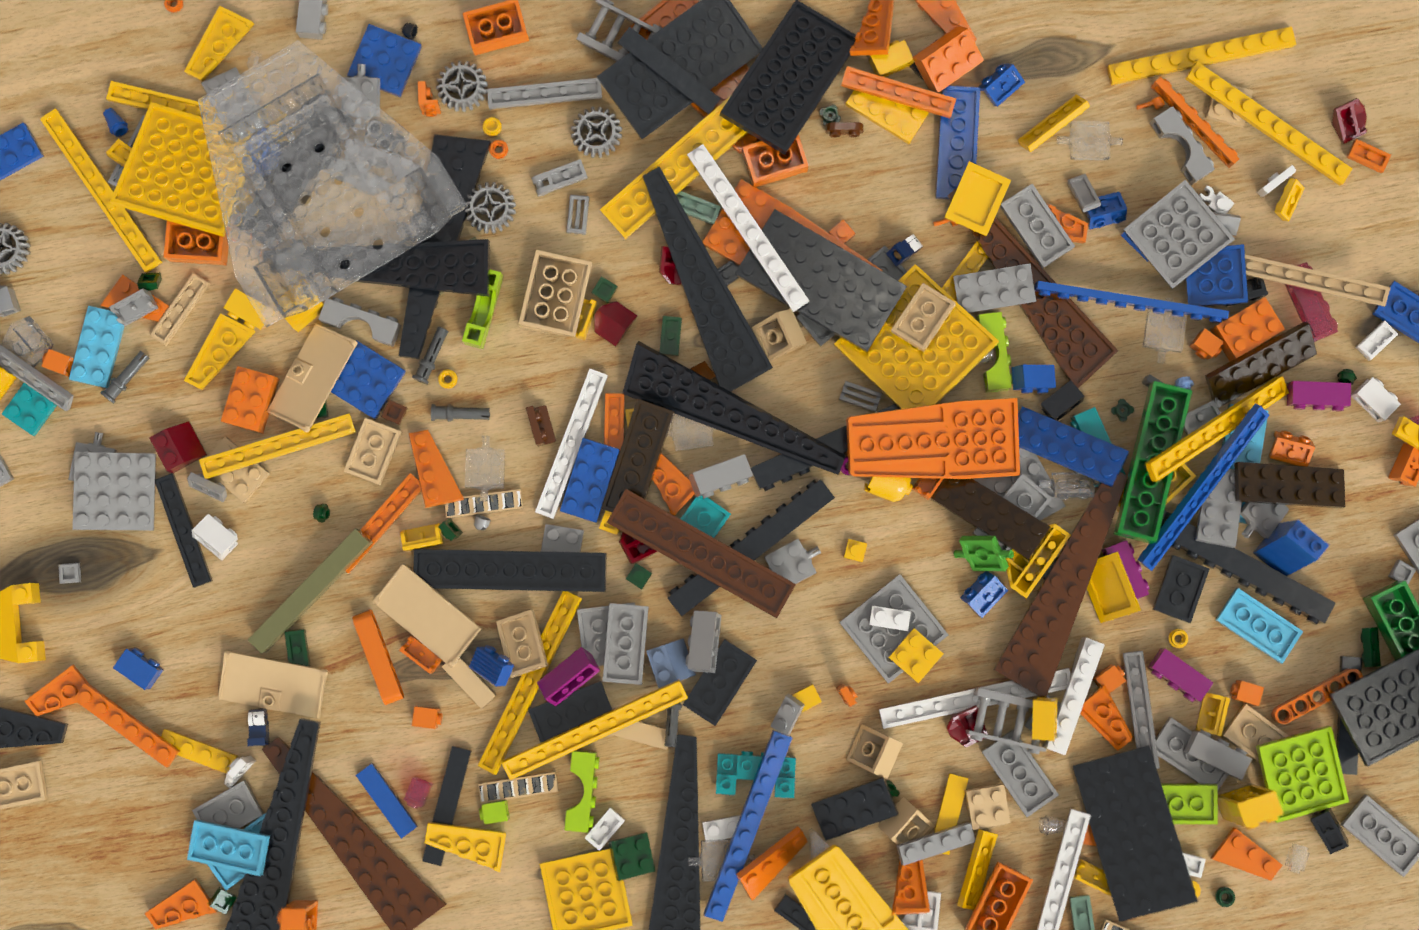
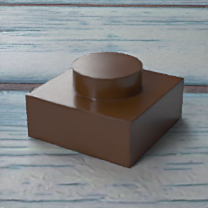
M389 400L381 417L400 425L408 408Z

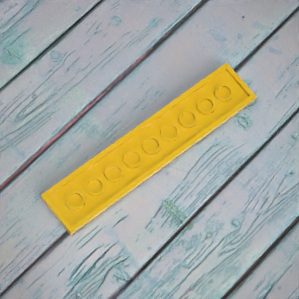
M731 96L600 209L602 214L625 239L656 213L643 175L660 167L675 195H677L700 175L688 158V153L704 144L714 161H716L747 134L746 131L719 116Z

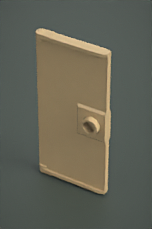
M315 323L266 412L309 433L358 342Z
M405 564L400 566L382 591L373 599V603L442 659L450 668L455 666L459 658L482 630L480 626Z
M225 650L218 699L319 719L328 670Z

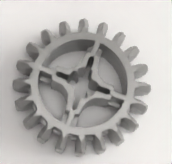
M460 60L457 66H455L454 62H451L452 68L450 69L445 66L446 73H439L442 78L437 79V83L440 85L436 86L437 91H440L438 93L439 98H443L442 103H448L447 107L449 109L454 107L456 112L459 111L460 107L463 112H466V107L473 110V104L479 107L478 100L484 101L485 98L481 94H487L485 88L488 86V83L485 82L486 76L481 75L482 69H477L476 64L470 66L469 61H466L463 65ZM464 73L473 76L477 81L472 82V80L465 79ZM457 75L456 80L449 82L454 76ZM462 81H463V83H464L465 85L463 86V89H462V92H461L460 87H461V84H462ZM448 91L458 93L460 99H455L448 94ZM475 91L470 97L467 98L469 92Z
M591 107L592 112L590 113L585 109V115L583 116L579 113L578 117L580 120L574 119L573 122L576 126L571 127V130L575 132L571 134L572 139H576L573 142L574 145L578 146L579 152L584 150L585 156L591 152V158L595 157V153H598L599 158H602L603 152L609 156L608 150L610 149L614 152L616 150L614 145H620V142L617 140L622 138V134L619 133L622 131V127L618 126L620 120H614L616 115L614 113L609 115V109H606L604 113L602 107H599L598 111ZM600 119L603 121L599 123H593L591 120ZM608 125L612 128V135L609 140L604 134ZM584 126L589 130L585 140L581 137ZM593 130L597 132L600 130V135L594 134ZM598 141L603 145L593 146L592 144Z
M486 182L485 188H482L479 184V191L472 189L474 196L468 195L471 201L465 202L470 207L465 209V212L470 214L467 216V220L472 221V227L477 226L478 231L484 228L486 234H488L489 229H491L493 234L496 233L495 228L503 231V224L509 227L507 220H514L510 214H516V210L512 209L516 207V203L511 202L514 197L509 195V189L504 190L503 185L497 188L495 182H493L492 187ZM491 194L500 196L504 199L505 203L493 201ZM485 196V201L476 207L478 201ZM490 202L494 207L492 208L493 210L491 211V214L487 209L489 208L488 205H490ZM505 209L503 215L496 220L497 213ZM476 213L488 215L489 222L479 219Z
M0 223V249L3 247L9 248L0 250V274L3 272L10 274V270L17 272V266L22 268L23 264L21 262H27L28 259L25 258V255L30 254L26 250L31 247L29 243H26L28 237L24 235L22 230H18L17 226H11L9 223H5L4 226ZM11 235L15 239L16 248L12 246Z

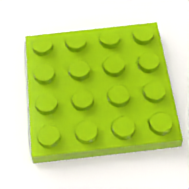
M1324 726L1256 746L1265 788L1276 791L1283 811V815L1278 816V820L1274 822L1279 823L1349 802L1331 726Z

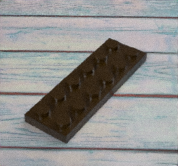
M1304 321L1205 375L1212 401H1215L1217 407L1219 408L1317 355L1310 324Z
M637 399L601 509L613 512L625 489L646 500L675 411Z
M1249 462L1234 463L1236 502L1327 508L1346 507L1344 469Z
M943 479L931 496V500L987 535L996 536L998 542L1029 561L1051 529L1049 525L974 479Z

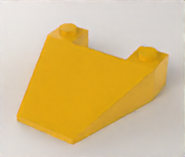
M39 583L11 585L0 591V659L15 663L46 660L44 641L22 643L19 605L41 603Z

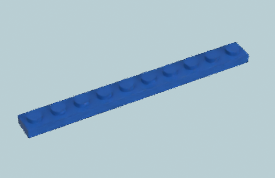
M1037 281L1034 284V290L1038 291L1039 295L1042 296L1057 294L1058 298L1061 299L1076 297L1077 301L1080 302L1095 300L1096 304L1107 305V303H1114L1115 307L1126 308L1127 305L1133 306L1134 310L1145 311L1146 308L1152 309L1153 313L1164 314L1165 311L1171 312V315L1176 317H1183L1184 314L1190 315V318L1195 320H1202V317L1209 318V321L1214 323H1221V320L1228 319L1229 311L1043 281Z
M1255 403L1247 412L1241 423L1165 521L1159 531L1157 542L1148 544L1145 550L1142 551L1137 560L1151 571L1155 568L1269 417V414L1262 406Z
M775 730L771 733L703 913L706 917L721 922L725 918L739 881L736 874L745 865L790 746L792 737Z

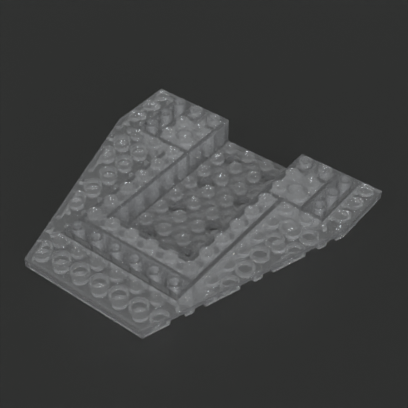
M299 40L198 99L235 277L265 327L272 325L283 317L286 318L309 310L418 243L436 234L452 216L468 207L436 154ZM322 143L325 146L324 150L320 153L315 152V146ZM285 163L291 164L289 172L282 171V166ZM336 176H343L344 181L342 184L337 185L334 183ZM309 195L311 201L306 205L302 204V197ZM359 207L363 208V215L355 217L354 210ZM325 227L330 228V234L327 237H322L321 230ZM376 240L383 241L381 249H374L373 243ZM349 260L350 266L347 269H341V261Z

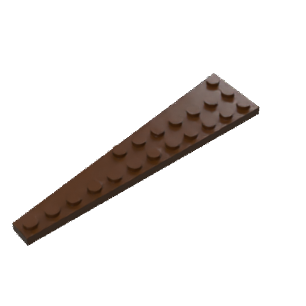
M957 187L948 195L950 201H952ZM996 217L987 236L969 229L995 269L1031 264L1033 284L1037 281L1056 283ZM1035 291L1036 302L1019 304V306L1068 380H1071L1079 388L1113 357L1118 350L1070 298L1061 299L1058 298L1057 294L1042 296L1039 295L1038 291Z
M1121 472L1118 474L1112 487L1100 483L994 668L998 673L1040 697H1047L1128 479V476Z
M278 737L265 746L262 751L280 775L290 747ZM312 771L305 811L390 930H413L443 908L446 903Z

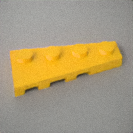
M219 5L184 72L203 82L255 24Z
M220 313L184 381L203 390L256 331Z
M428 822L425 843L500 872L506 832Z

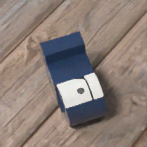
M913 234L902 242L896 243L886 255L897 267L917 253L923 245ZM894 252H898L902 258L900 260L894 256Z
M250 709L248 712L249 738H247V746L268 745L270 737L267 709Z

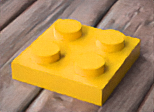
M913 628L888 658L919 683L944 653Z

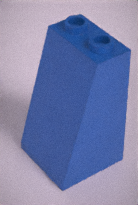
M1300 520L1279 523L1270 537L1264 538L1253 554L1272 569L1288 576L1317 561L1329 547V544Z

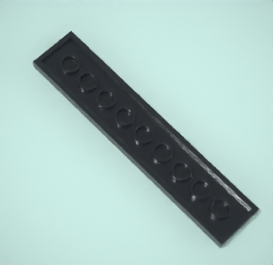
M414 549L413 571L434 589L606 592L607 553Z

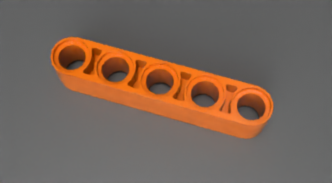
M370 609L353 616L354 626L383 703L388 705L404 699L401 684L373 611Z
M1345 669L1273 708L1271 712L1272 719L1281 724L1290 723L1331 701L1328 694L1332 693L1330 689L1332 682H1337L1338 689L1350 683L1347 678L1350 672L1355 674L1356 680L1363 677V675L1357 669ZM1315 691L1321 693V699L1317 702L1312 697ZM1298 700H1301L1304 704L1301 711L1295 708V703ZM1282 709L1286 711V718L1284 720L1278 718V712Z

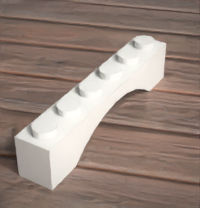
M1081 638L1069 683L1057 712V737L1054 741L1045 740L1044 748L1066 755L1105 644L1089 638Z

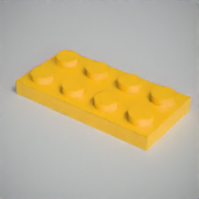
M856 90L852 92L845 104L907 144L911 143L930 113Z

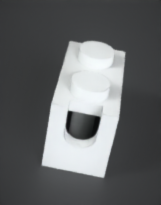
M1372 377L1370 380H1365L1351 397L1379 423L1385 421L1401 404L1397 401L1396 395L1388 392L1383 387L1384 385L1380 380Z
M207 514L192 529V537L220 560H223L238 545V542H236L238 535L232 529H226L219 518Z

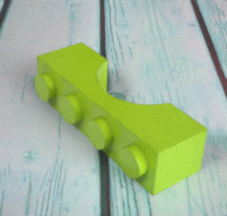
M490 269L489 297L478 295L476 297L475 306L466 324L462 339L465 345L484 349L504 277L501 272Z
M1002 312L979 314L976 320L999 340V343L994 347L996 361L993 367L983 374L986 393L1009 390L1012 388L1013 381L1012 373L1009 372L1011 356L1010 354L1007 355L1006 347H1009L1008 336L1004 334L1006 318L1002 317Z
M579 750L572 752L570 771L581 779L584 786V795L579 804L566 810L564 831L588 833L589 828H593L594 816H591V808H595L596 796H593V788L597 789L598 777L594 775L595 769H599L600 757H596L597 752Z

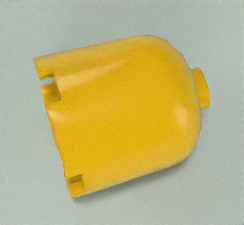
M871 477L869 484H864L863 490L885 500L897 502L905 494H910L913 485L910 484L911 478Z

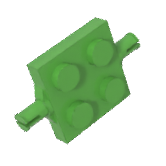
M962 536L959 540L962 550H955L953 553L955 558H965L973 571H1006L1009 565L1005 558L1014 557L1013 550H1002L996 536Z

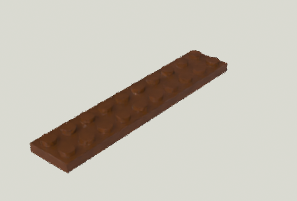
M625 489L607 521L611 526L776 619L796 585Z

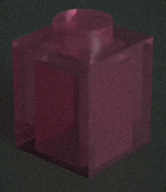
M415 776L412 778L403 800L407 801V805L412 808H422L427 801L433 784Z

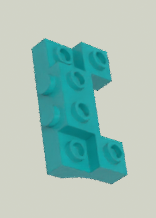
M741 751V754L718 753L716 794L735 795L736 779L754 780L764 752H761V755H753V751ZM785 757L775 783L774 797L794 798L796 757Z

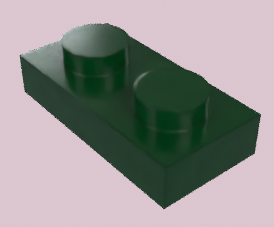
M663 316L659 351L663 355L679 356L682 317Z
M1378 627L1362 628L1360 638L1363 643L1362 660L1364 666H1381Z
M306 630L284 632L288 663L310 667Z

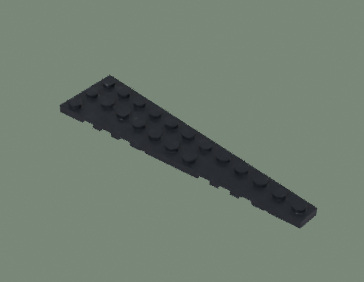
M658 167L643 175V179L718 385L731 392L773 367L661 168Z
M488 239L264 251L263 270L272 273L489 297L490 241Z
M640 341L636 343L622 394L675 411L674 414L839 475L846 455Z
M305 718L299 719L276 790H274L270 807L267 810L259 832L260 834L270 836L263 875L245 874L225 930H280L278 913L281 911V908L289 903L321 721Z

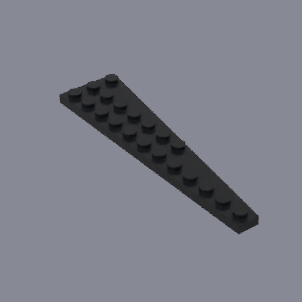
M434 134L417 243L459 241L464 226L463 223L467 217L465 209L469 208V205H466L465 202L471 201L468 195L474 196L472 189H475L477 182H479L480 172L489 152L490 141ZM409 288L398 356L411 359L420 358L441 291Z
M677 734V747H675L649 930H701L696 736Z

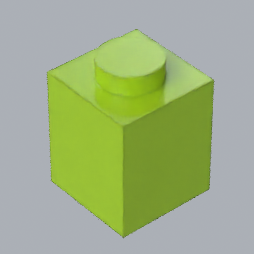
M507 800L482 804V808H479L480 819L484 820V824L503 822L510 819Z

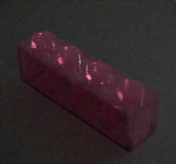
M1307 262L1298 265L1299 267L1312 269ZM1285 284L1301 322L1306 321L1310 324L1314 342L1338 332V324L1332 318L1329 312L1330 306L1323 299L1322 292Z

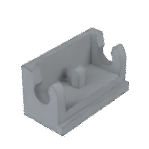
M141 289L109 308L111 312L117 315L118 318L116 320L127 326L158 309V306L151 292Z

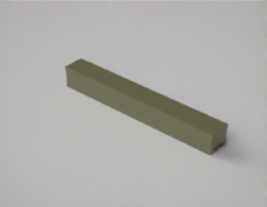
M355 528L259 627L248 641L260 653L269 651L285 634L284 632H287L362 555L373 541L369 540L362 533L361 529Z

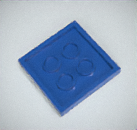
M368 24L347 76H358L357 64H366L365 76L380 78V90L401 98L422 45Z
M1244 244L1226 246L1186 278L1189 305L1214 306L1248 303Z
M358 342L331 393L376 420L406 371Z

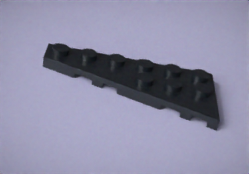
M0 707V748L60 744L64 742L68 728L67 723Z

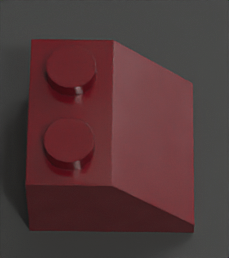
M189 421L166 428L149 437L166 471L170 473H175L207 456Z

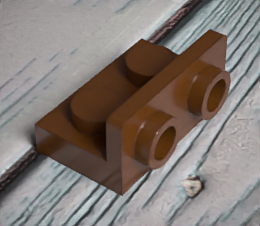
M547 406L526 407L536 445L540 447L556 442Z

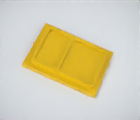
M969 161L944 218L987 236L1011 180Z
M1115 552L1098 558L1087 591L1100 623L1141 611L1119 553Z

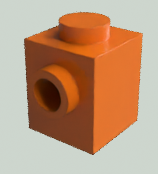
M1203 329L1189 347L1196 351L1195 354L1198 357L1208 360L1212 357L1216 358L1220 354L1223 341L1207 329Z

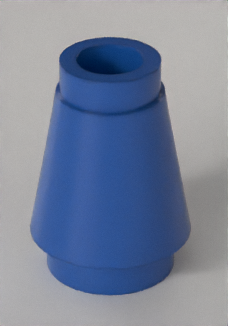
M108 108L103 112L111 134L115 137H121L128 132V124L113 108Z

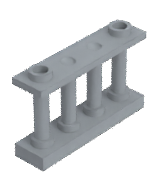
M596 0L597 4L601 6L589 32H586V34L580 32L576 39L583 45L617 62L629 53L623 47L618 52L612 49V43L625 19L635 23L632 29L639 33L641 27L651 32L649 38L661 30L662 27L656 24L651 26L614 7V3L610 0ZM609 10L618 16L606 40L600 43L595 40V35Z
M975 687L974 695L979 696L980 704L974 731L966 730V734L971 735L970 739L982 741V738L1017 745L1028 748L1027 752L1039 754L1040 751L1046 752V748L1039 746L1040 740L1032 739L1031 744L1020 742L1025 714L1029 708H1033V700ZM991 699L998 700L999 705L993 736L982 733L988 702L990 703ZM1010 703L1017 705L1018 709L1012 740L1001 738L1006 709Z

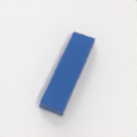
M373 763L356 775L401 839L418 827Z

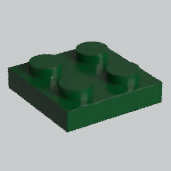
M647 832L609 841L617 881L655 872Z

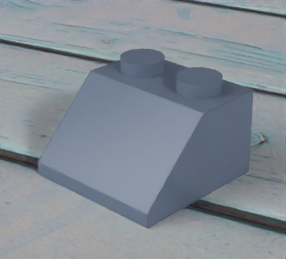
M684 638L646 651L658 688L680 679L681 681L696 675L694 671L687 669L686 656L689 653Z

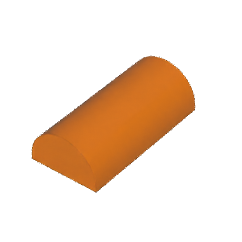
M997 861L964 930H1009L1033 879Z

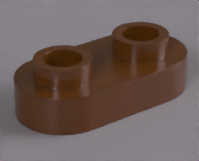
M831 122L826 124V133L830 137H840L841 135L859 137L864 132V124L859 122Z

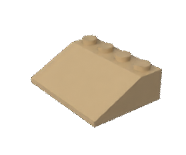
M536 250L519 326L538 332L575 337L592 262Z

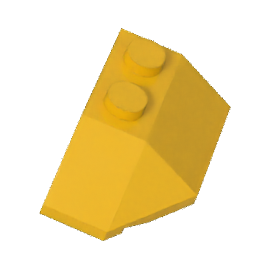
M1056 524L1049 525L1051 527L1050 531L1030 561L1014 552L1013 558H1005L1009 565L1006 570L1009 586L1024 598L1029 596L1071 536Z

